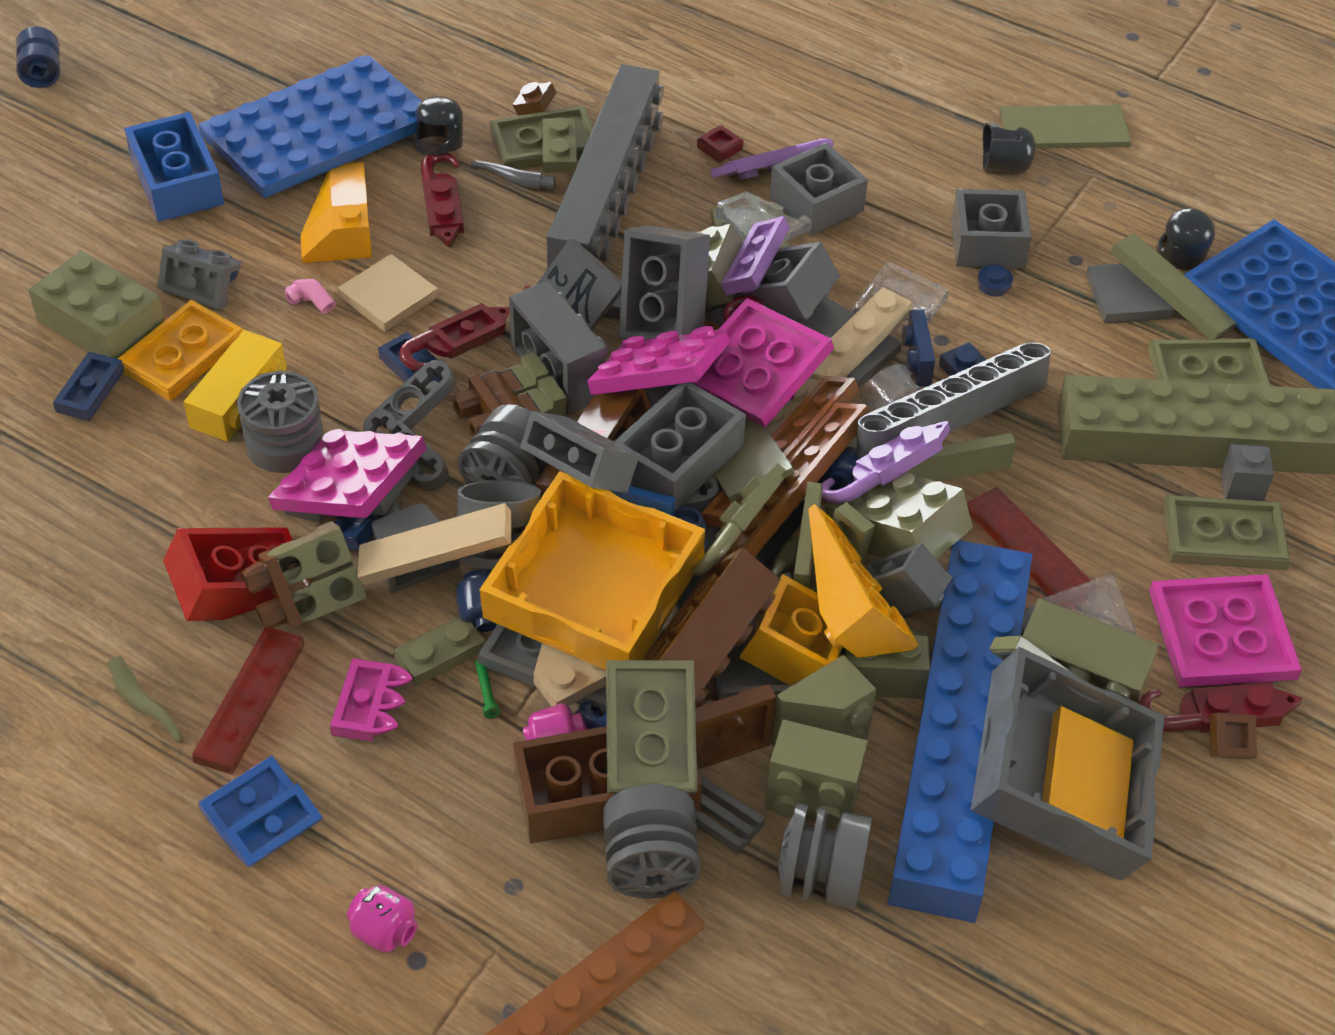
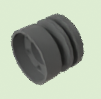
M275 371L264 373L250 380L241 389L237 405L248 457L256 466L266 471L278 473L292 472L301 463L302 458L309 454L324 436L316 387L308 378L295 372Z
M501 405L491 412L482 424L478 434L473 436L469 445L464 448L459 456V472L466 484L488 480H512L535 485L548 463L520 448L531 414L529 409L517 405Z
M488 480L466 484L458 489L457 517L506 503L511 510L512 544L525 530L532 511L541 499V490L535 485L512 480ZM511 544L458 559L472 567L494 569Z
M652 784L624 789L610 797L603 807L605 842L608 844L606 846L607 882L610 886L621 894L642 899L663 898L673 891L679 894L692 887L700 878L701 867L698 856V842L695 839L697 828L695 806L689 794L676 787Z
M797 803L795 813L788 826L786 825L778 865L781 882L780 896L791 898L795 880L799 878L805 880L802 900L809 901L816 883L826 884V905L855 911L872 817L843 812L835 831L827 829L826 808L819 807L815 826L806 825L809 805Z

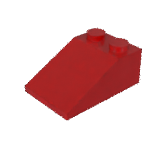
M178 528L163 562L186 621L226 620L256 610L255 606L274 599L270 587L251 594L244 582L241 571L259 562L258 554L267 550L271 551L282 544L293 541L288 528Z

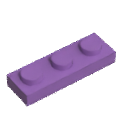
M784 216L753 225L721 282L726 295L739 292L747 294L760 286L768 267L771 265L790 228Z

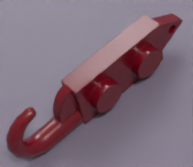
M450 153L427 155L422 160L420 170L430 236H436L447 247H451L459 233H464L457 180L449 174L434 173V165L438 162L446 161L452 163L455 168H459L460 163Z
M481 303L432 325L427 332L413 337L402 344L399 351L400 359L406 367L418 371L427 363L416 361L412 354L426 348L438 356L449 357L450 359L457 357L503 335L510 307H487Z
M1272 682L1192 689L1191 692L1186 693L1182 698L1179 715L1164 716L1163 731L1174 732L1199 729L1200 732H1210L1209 715L1214 713L1255 715L1256 727L1278 726L1281 724L1283 717L1300 706L1302 697L1273 687ZM1156 689L1146 692L1142 695L1138 704L1151 710L1150 702L1160 697L1161 691Z

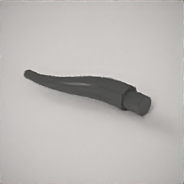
M471 162L472 167L496 173L510 183L522 188L541 190V188L555 189V176L515 169L496 163Z

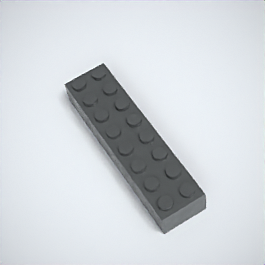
M625 64L620 65L548 232L547 269L569 239L578 241L601 263L603 260L608 261L612 248L611 239L612 237H618L621 225L620 217L621 215L626 216L628 212L629 194H635L638 172H644L647 160L646 152L652 151L655 131H660L662 126L663 112L658 110L663 99L664 85H659L660 71Z

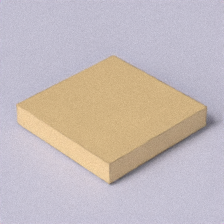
M392 254L337 287L338 296L384 332L439 297L437 287Z

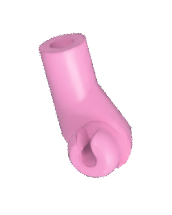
M315 279L295 280L284 291V295L289 303L298 304L301 300L303 302L312 301L322 314L330 312L336 306L334 299Z

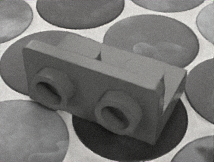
M179 240L176 244L162 248L157 289L189 300L192 299L195 302L219 310L226 307L230 275L232 272L241 269V261L230 258V254L220 250L208 251L199 248L197 242Z

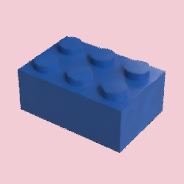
M191 112L124 128L131 161L158 222L224 205L219 172Z

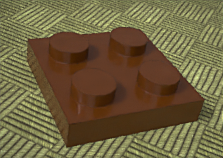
M769 684L755 689L746 688L739 691L736 695L718 701H706L695 708L696 760L698 770L771 745L776 696Z

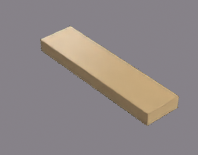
M506 503L361 544L359 545L357 578L366 585L511 544V510Z

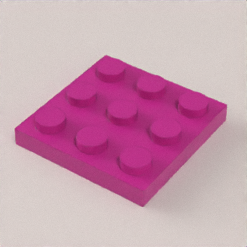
M746 298L718 329L727 330L729 344L698 381L690 383L746 414L747 419L766 427L832 352L834 345L831 338Z
M705 326L693 330L691 334L679 335L677 331H669L658 335L655 339L644 340L643 336L627 338L622 341V345L616 351L610 354V358L605 363L598 366V370L589 378L587 382L590 393L595 395L696 382L729 344L727 330H713L712 326Z
M331 430L323 436L322 440L309 454L302 458L301 463L287 477L281 480L280 485L268 496L273 510L367 518L427 450L423 436H411L402 433L382 434L371 431Z
M1268 574L1152 581L1149 593L1178 687L1298 680L1302 669Z

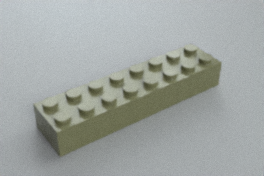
M1065 375L1058 401L1063 460L1223 468L1230 445L1238 444L1269 446L1273 471L1335 475V389Z

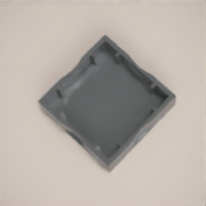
M1018 647L992 670L971 811L1122 880L1152 860L1156 815L1154 784L1160 766L1164 716L1115 692L1093 686L1076 676L1073 672L1024 648ZM1060 706L1133 740L1124 839L1116 835V828L1110 827L1104 830L1042 801L1053 712Z

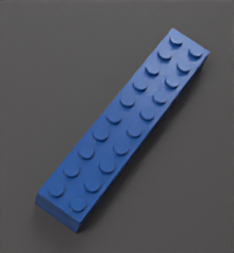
M958 540L952 545L947 572L953 578L944 590L945 597L941 602L887 905L972 923L976 922L983 897L994 821L972 812L971 804L992 670L1003 662L991 653L992 651L989 649L995 637L1021 636L1033 555L1031 553Z

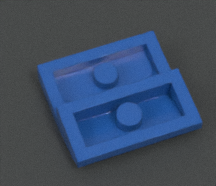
M272 755L205 797L198 804V808L212 827L248 868L311 828L323 818L298 783L294 785Z

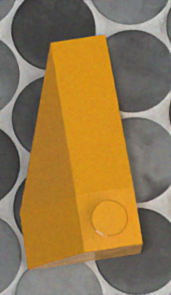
M364 162L345 163L327 171L301 232L302 263L372 258Z
M817 505L811 506L808 510L819 612L828 627L824 630L828 640L838 650L846 648L857 658L914 650L919 644L898 609L894 606L890 608L886 600L879 593L883 588L877 579L872 577L867 569L859 563L862 561L861 556L838 523Z

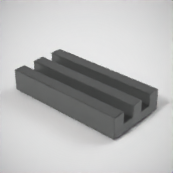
M700 775L702 782L701 792L706 795L701 794V808L740 833L741 837L739 838L700 811L695 812L696 826L739 854L764 826L765 817Z

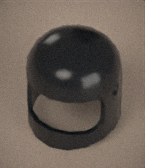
M432 96L422 100L415 112L417 119L416 151L424 155H440L460 149L463 145V111L460 105L455 100L445 96ZM427 137H447V141L443 145H432L420 141Z
M986 123L983 127V170L1021 174L1029 169L1036 149L1033 134L1023 127H1018L1017 130H1007L999 127L998 124Z
M1184 208L1174 212L1166 223V232L1160 237L1156 246V252L1176 269L1192 270L1205 261L1214 241L1215 225L1212 219L1205 212L1195 208ZM1168 240L1167 246L1164 250L1162 248V243Z

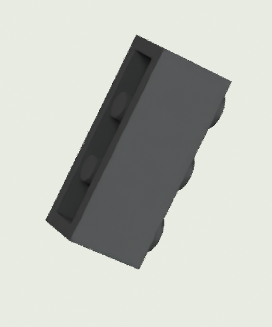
M531 411L520 445L521 449L592 488L624 493L628 492L640 456L568 417Z

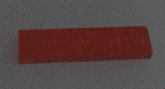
M998 487L967 502L970 516L1002 548L1033 554L1029 576L1058 606L1072 610L1096 596L1098 587Z
M264 628L193 751L192 759L195 764L233 775L305 646L302 636L275 628Z

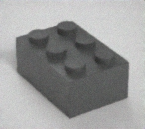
M649 225L625 229L619 338L627 339L634 336H643L644 340L655 339L658 335L669 331H677L679 335L691 334L693 330L704 327L710 245L709 234Z
M548 281L509 296L511 349L520 359L523 355L531 352L536 353L549 371V376L554 378L566 395L567 415L586 408L594 397L590 393L587 381L598 370V366L606 362V356L608 355V349L604 340L600 336H596L589 329L584 317L579 313L576 314L568 305L564 294L557 292Z
M690 382L677 384L614 441L640 455L630 486L675 497V512L743 447L746 414Z

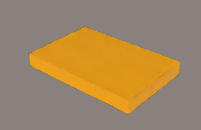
M191 299L118 359L123 362L125 370L123 374L171 402L213 367L245 329Z
M1060 706L1053 712L1042 801L1104 830L1110 827L1116 828V835L1124 839L1133 740Z

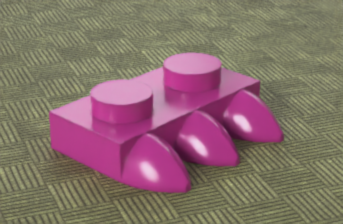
M352 658L331 721V734L333 736L373 742L375 735L385 734L396 729L398 723L383 711L394 710L405 704L404 698L390 688H397L411 682L412 676L405 669L393 664Z

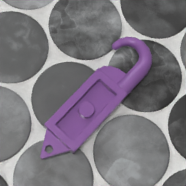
M830 138L817 139L724 163L725 166L710 170L712 177L727 174V176L738 174L739 179L742 180L758 176V168L769 166V170L772 172V166L826 142L833 147L834 142Z
M948 421L923 428L918 425L906 428L899 436L884 445L873 448L869 454L856 461L857 465L852 471L855 480L853 483L842 489L832 491L829 488L834 484V479L829 478L821 484L823 486L822 499L835 504L852 501L877 485L884 486L943 449L942 442L950 431Z

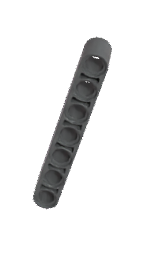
M1036 342L1021 344L862 416L858 420L856 454L858 459L869 454L873 448L884 445L899 436L906 428L914 427L915 425L923 428L948 421L949 432L1043 389L1047 386L1050 348Z

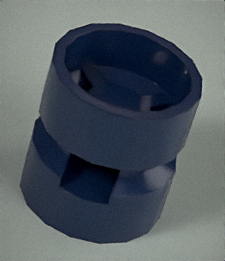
M34 26L24 29L17 36L16 72L19 79L30 87H49L60 76L59 41L52 31L44 27Z

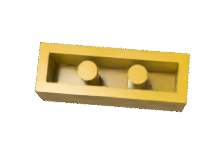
M243 330L184 400L183 403L189 428L228 442L233 434L242 428L237 405L241 389L250 380L264 373L286 371L287 362L284 358L282 343Z

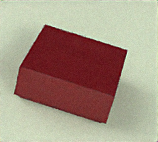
M719 125L697 138V148L718 163L743 150L744 140L723 125Z

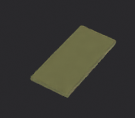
M1120 104L1003 106L999 109L1003 129L1017 130L1018 127L1028 129L1034 136L1036 149L1131 146L1132 141Z
M746 418L743 447L715 473V477L730 503L744 498L739 493L754 475L761 479L777 463L785 468L781 476L785 479L795 474L767 429Z

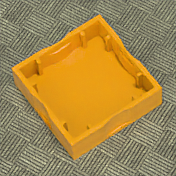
M559 471L532 511L525 530L506 549L479 589L483 618L606 670L607 660H643L694 576L695 566L704 556L705 529L654 508L643 507L625 501L609 490L592 488L574 477Z

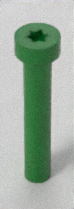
M476 660L475 666L485 704L483 707L484 717L493 719L500 715V708L494 701L487 668Z

